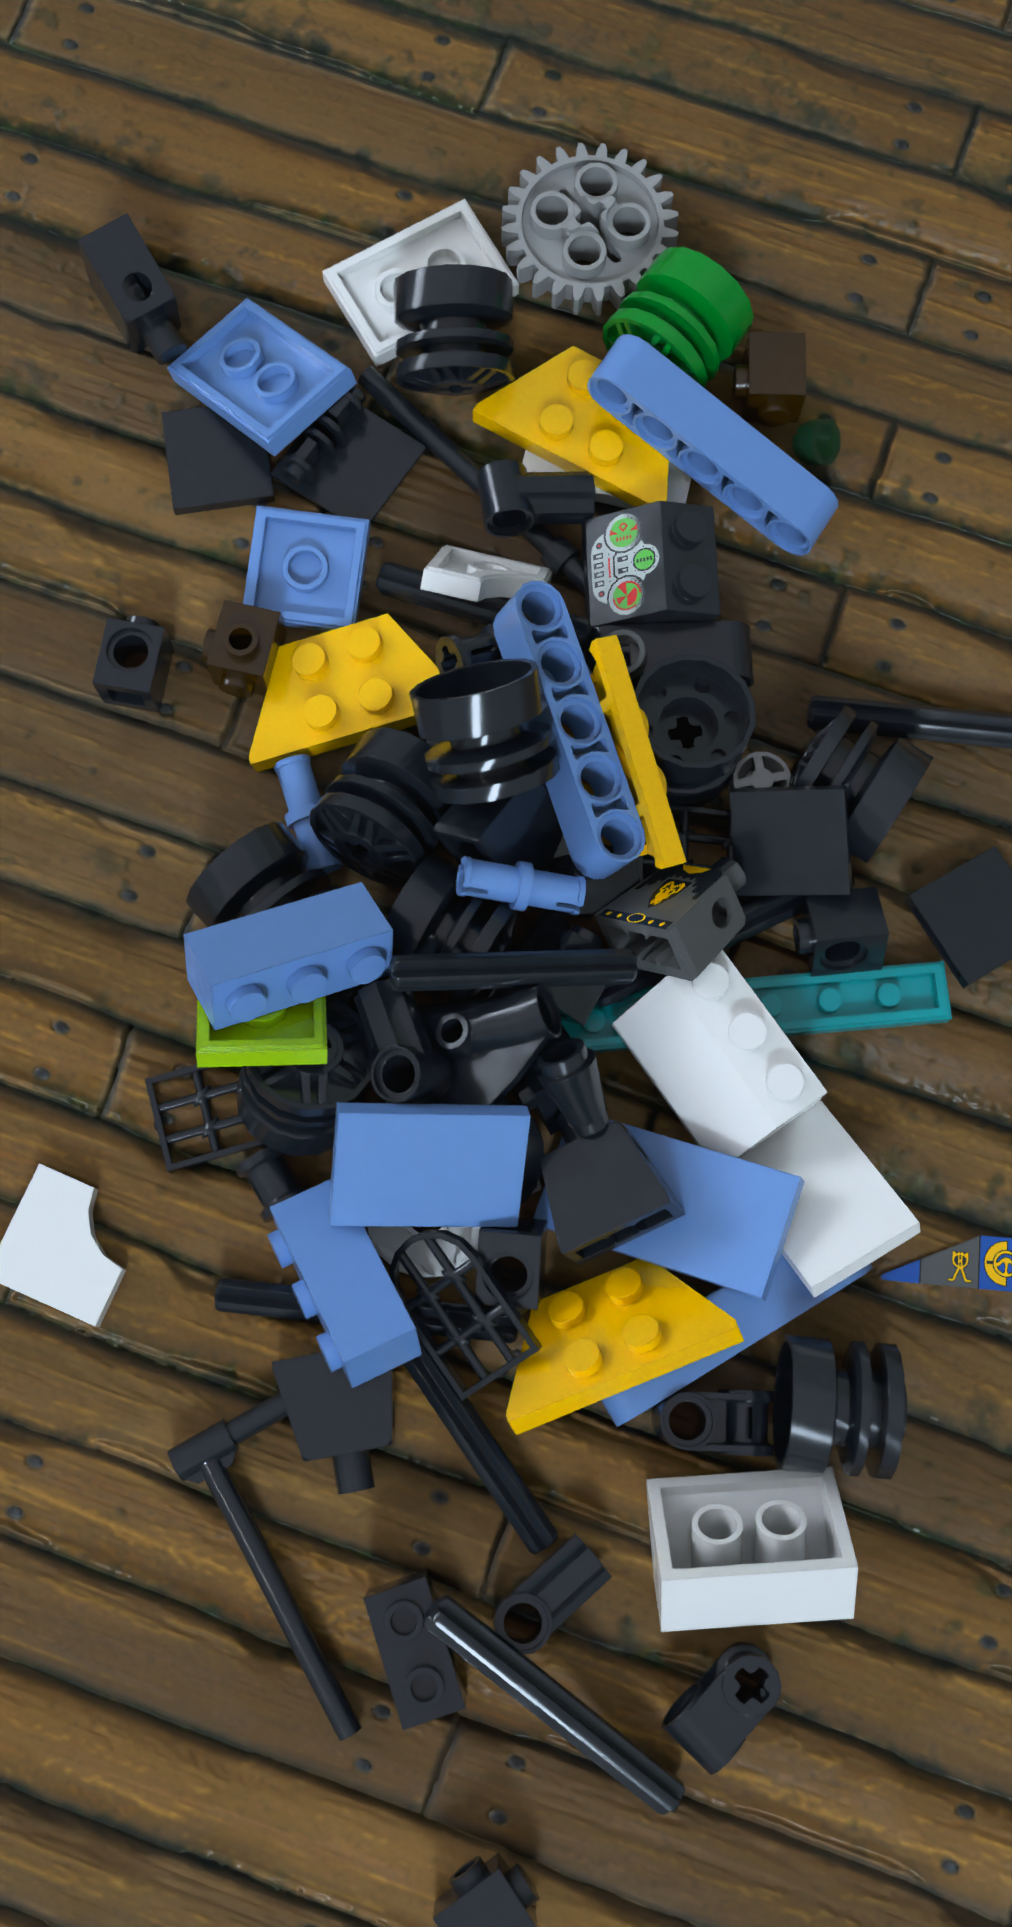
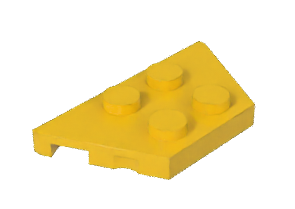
M575 346L568 348L480 401L472 410L474 423L567 472H588L589 475H593L594 485L597 488L633 507L656 501H667L669 460L593 400L588 392L587 383L602 360Z
M388 613L279 646L249 753L250 765L257 772L274 768L278 761L291 756L307 754L311 757L355 744L371 728L389 727L402 730L416 726L417 723L409 691L417 684L440 674L438 667Z
M612 635L597 638L591 642L589 651L596 660V665L590 676L644 828L646 840L644 849L639 856L647 854L655 858V867L659 869L683 864L686 862V858L667 800L666 779L663 771L656 764L648 738V720L644 711L638 705L618 636ZM562 723L564 731L570 737L575 738L571 729ZM581 779L584 789L594 796L591 786ZM601 836L603 844L612 846L610 841Z
M637 1259L543 1298L537 1310L531 1309L528 1326L543 1347L517 1365L506 1417L516 1435L744 1342L743 1336L736 1320L663 1267ZM525 1340L523 1341L521 1353L529 1348Z

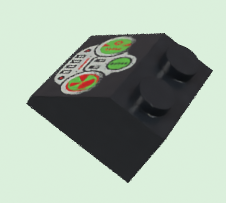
M656 501L586 519L581 524L586 618L591 622L592 628L610 624L714 621L720 616L714 508L712 506Z

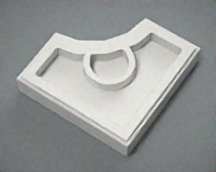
M445 545L424 568L420 589L474 602H479L485 598H512L520 587L527 582L543 581L550 584L552 571H550V568Z
M39 1163L0 1243V1284L86 1323L100 1327L126 1269L106 1255L95 1236L92 1212L98 1189Z

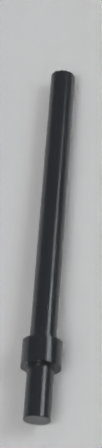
M371 366L365 369L358 379V384L479 496L477 474L482 467L374 367ZM533 525L530 530L521 534L524 539L542 554L541 562L547 568H550V571L557 577L564 575L585 595L583 561L579 558L581 552L564 536L557 538L544 525Z

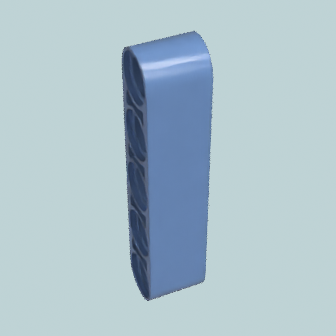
M623 334L617 338L589 378L587 388L594 401L760 533L786 552L794 555H805L810 552L838 508V499L824 483L640 337Z
M530 581L523 584L497 613L493 623L494 635L503 659L523 658L535 661L538 665L547 707L540 715L529 721H540L550 725L554 740L549 746L555 748L561 768L556 776L545 784L570 857L576 869L589 878L605 879L635 860L641 854L646 840L644 828L565 601L560 592L552 585L543 581ZM523 613L528 614L534 620L535 624L531 623L528 619H526ZM542 668L547 669L553 675L555 681L547 677ZM561 723L571 729L575 738L570 737L564 731ZM581 779L591 786L594 796L584 789ZM601 836L610 841L614 854L604 847Z
M781 1253L766 1301L723 1287H719L705 1296L706 1299L736 1320L744 1342L601 1400L616 1427L628 1422L873 1269L871 1263L814 1298Z

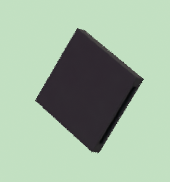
M208 406L161 412L175 515L275 502L268 451Z
M847 785L732 788L729 795L734 861L740 865L746 876V883L737 891V896L851 894L853 889Z
M996 846L904 899L963 989L1012 960V870Z

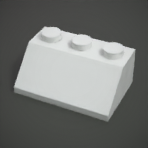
M723 950L693 981L666 976L612 1024V1027L695 1143L703 1148L740 1158L811 1109L827 1093V1090Z
M833 1466L826 1467L824 1473L770 1470L646 1479L653 1578L661 1632L854 1618L858 1564Z

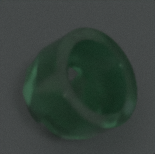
M812 419L801 423L797 429V434L793 436L791 442L794 455L801 462L809 465H829L833 463L841 447V435L837 424L831 419Z

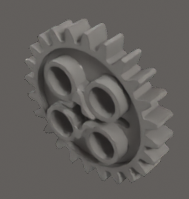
M581 142L577 145L576 156L569 158L561 147H557L555 163L551 164L545 158L538 156L536 158V174L524 169L520 171L519 187H509L508 205L502 207L501 244L506 247L507 266H517L516 280L518 283H525L533 279L532 297L536 299L547 291L551 292V308L553 309L560 306L564 299L572 300L574 315L579 314L584 302H591L596 316L602 313L603 301L610 300L613 306L619 310L625 294L628 293L630 295L633 291H636L637 282L656 257L666 248L676 247L678 238L676 229L679 214L678 211L671 210L673 193L672 191L661 192L663 178L661 174L645 178L647 165L645 159L638 161L631 167L626 164L628 150L623 148L614 159L608 158L606 144L601 143L595 155H588L586 147ZM597 193V194H600V195H602V196H592V195H589V194ZM554 221V222H557V223H559V224H556V225H548V224H545L544 222ZM629 232L635 234V236H624L620 233ZM577 261H588V262H591L592 264H590V265H580V264H577V263H575V262H577Z

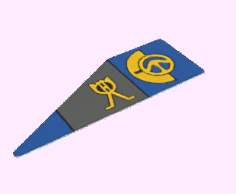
M981 1235L886 1272L880 1278L887 1281L1012 1292V1238Z

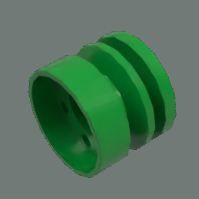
M685 247L666 248L656 257L637 282L636 291H633L622 301L619 310L611 315L604 324L602 339L608 352L617 338L623 334L640 337L702 387L706 388L707 382L712 380L718 373L720 362L731 356L750 331L754 315L750 300L740 284L720 264L700 252Z

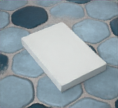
M465 199L322 271L324 283L376 367L398 357L395 351L397 339L413 333L400 328L394 320L393 285L395 278L401 274L422 267L446 264L491 267L507 273L512 279L513 297L519 294L518 281Z
M821 1100L811 1109L740 1157L743 1160L800 1176L805 1181L782 1255L814 1298L921 1232L917 1218Z

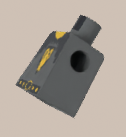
M721 857L709 868L680 864L659 869L595 914V918L610 949L630 948L634 950L638 969L693 981L744 927L746 917L736 892L745 885L746 876L740 865L729 857Z

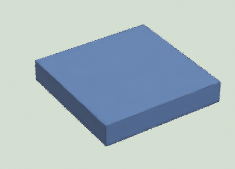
M257 505L243 604L281 612L285 627L328 632L357 623L371 530L370 520Z

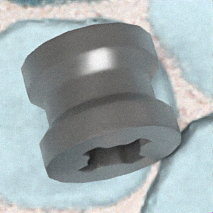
M754 752L746 755L738 762L728 785L729 802V792L732 788L789 787L791 773L787 764L779 756L770 752Z

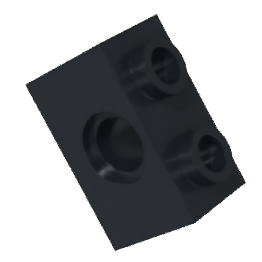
M426 1569L368 1589L363 1599L402 1729L405 1730L465 1709L467 1693L454 1651L428 1631L423 1623L429 1607L437 1599L429 1570Z

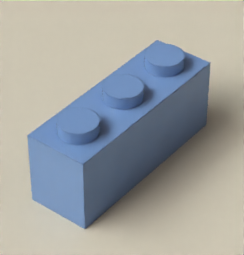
M362 882L183 934L187 980L214 1030L251 1021L275 1011L311 1002L317 998L361 984H368L389 976V964L393 953V929Z
M330 1179L271 1206L270 1210L277 1230L267 1234L280 1266L285 1268L293 1264L300 1278V1281L291 1284V1287L306 1320L317 1315L325 1330V1333L316 1336V1340L330 1371L334 1372L343 1368L351 1387L354 1388L422 1355L416 1327L364 1226H330L328 1216Z

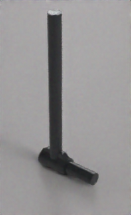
M279 1392L228 1422L225 1419L218 1421L169 1449L167 1453L174 1470L182 1481L187 1480L199 1484L205 1480L339 1741H342L358 1732L362 1726L227 1468L234 1464L237 1451L240 1449V1443L288 1416L281 1393Z

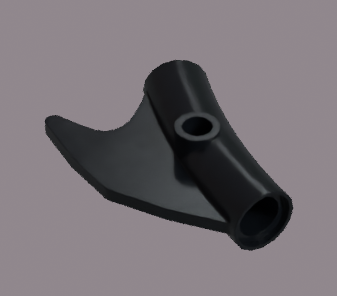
M537 984L483 999L445 1004L417 1005L432 1048H436L443 1053L450 1064L451 1079L449 1087L439 1099L416 1104L497 1105L521 1080L549 1040L558 1038L561 1035V1016L550 990L544 984ZM411 1062L407 1073L414 1079L415 1070Z

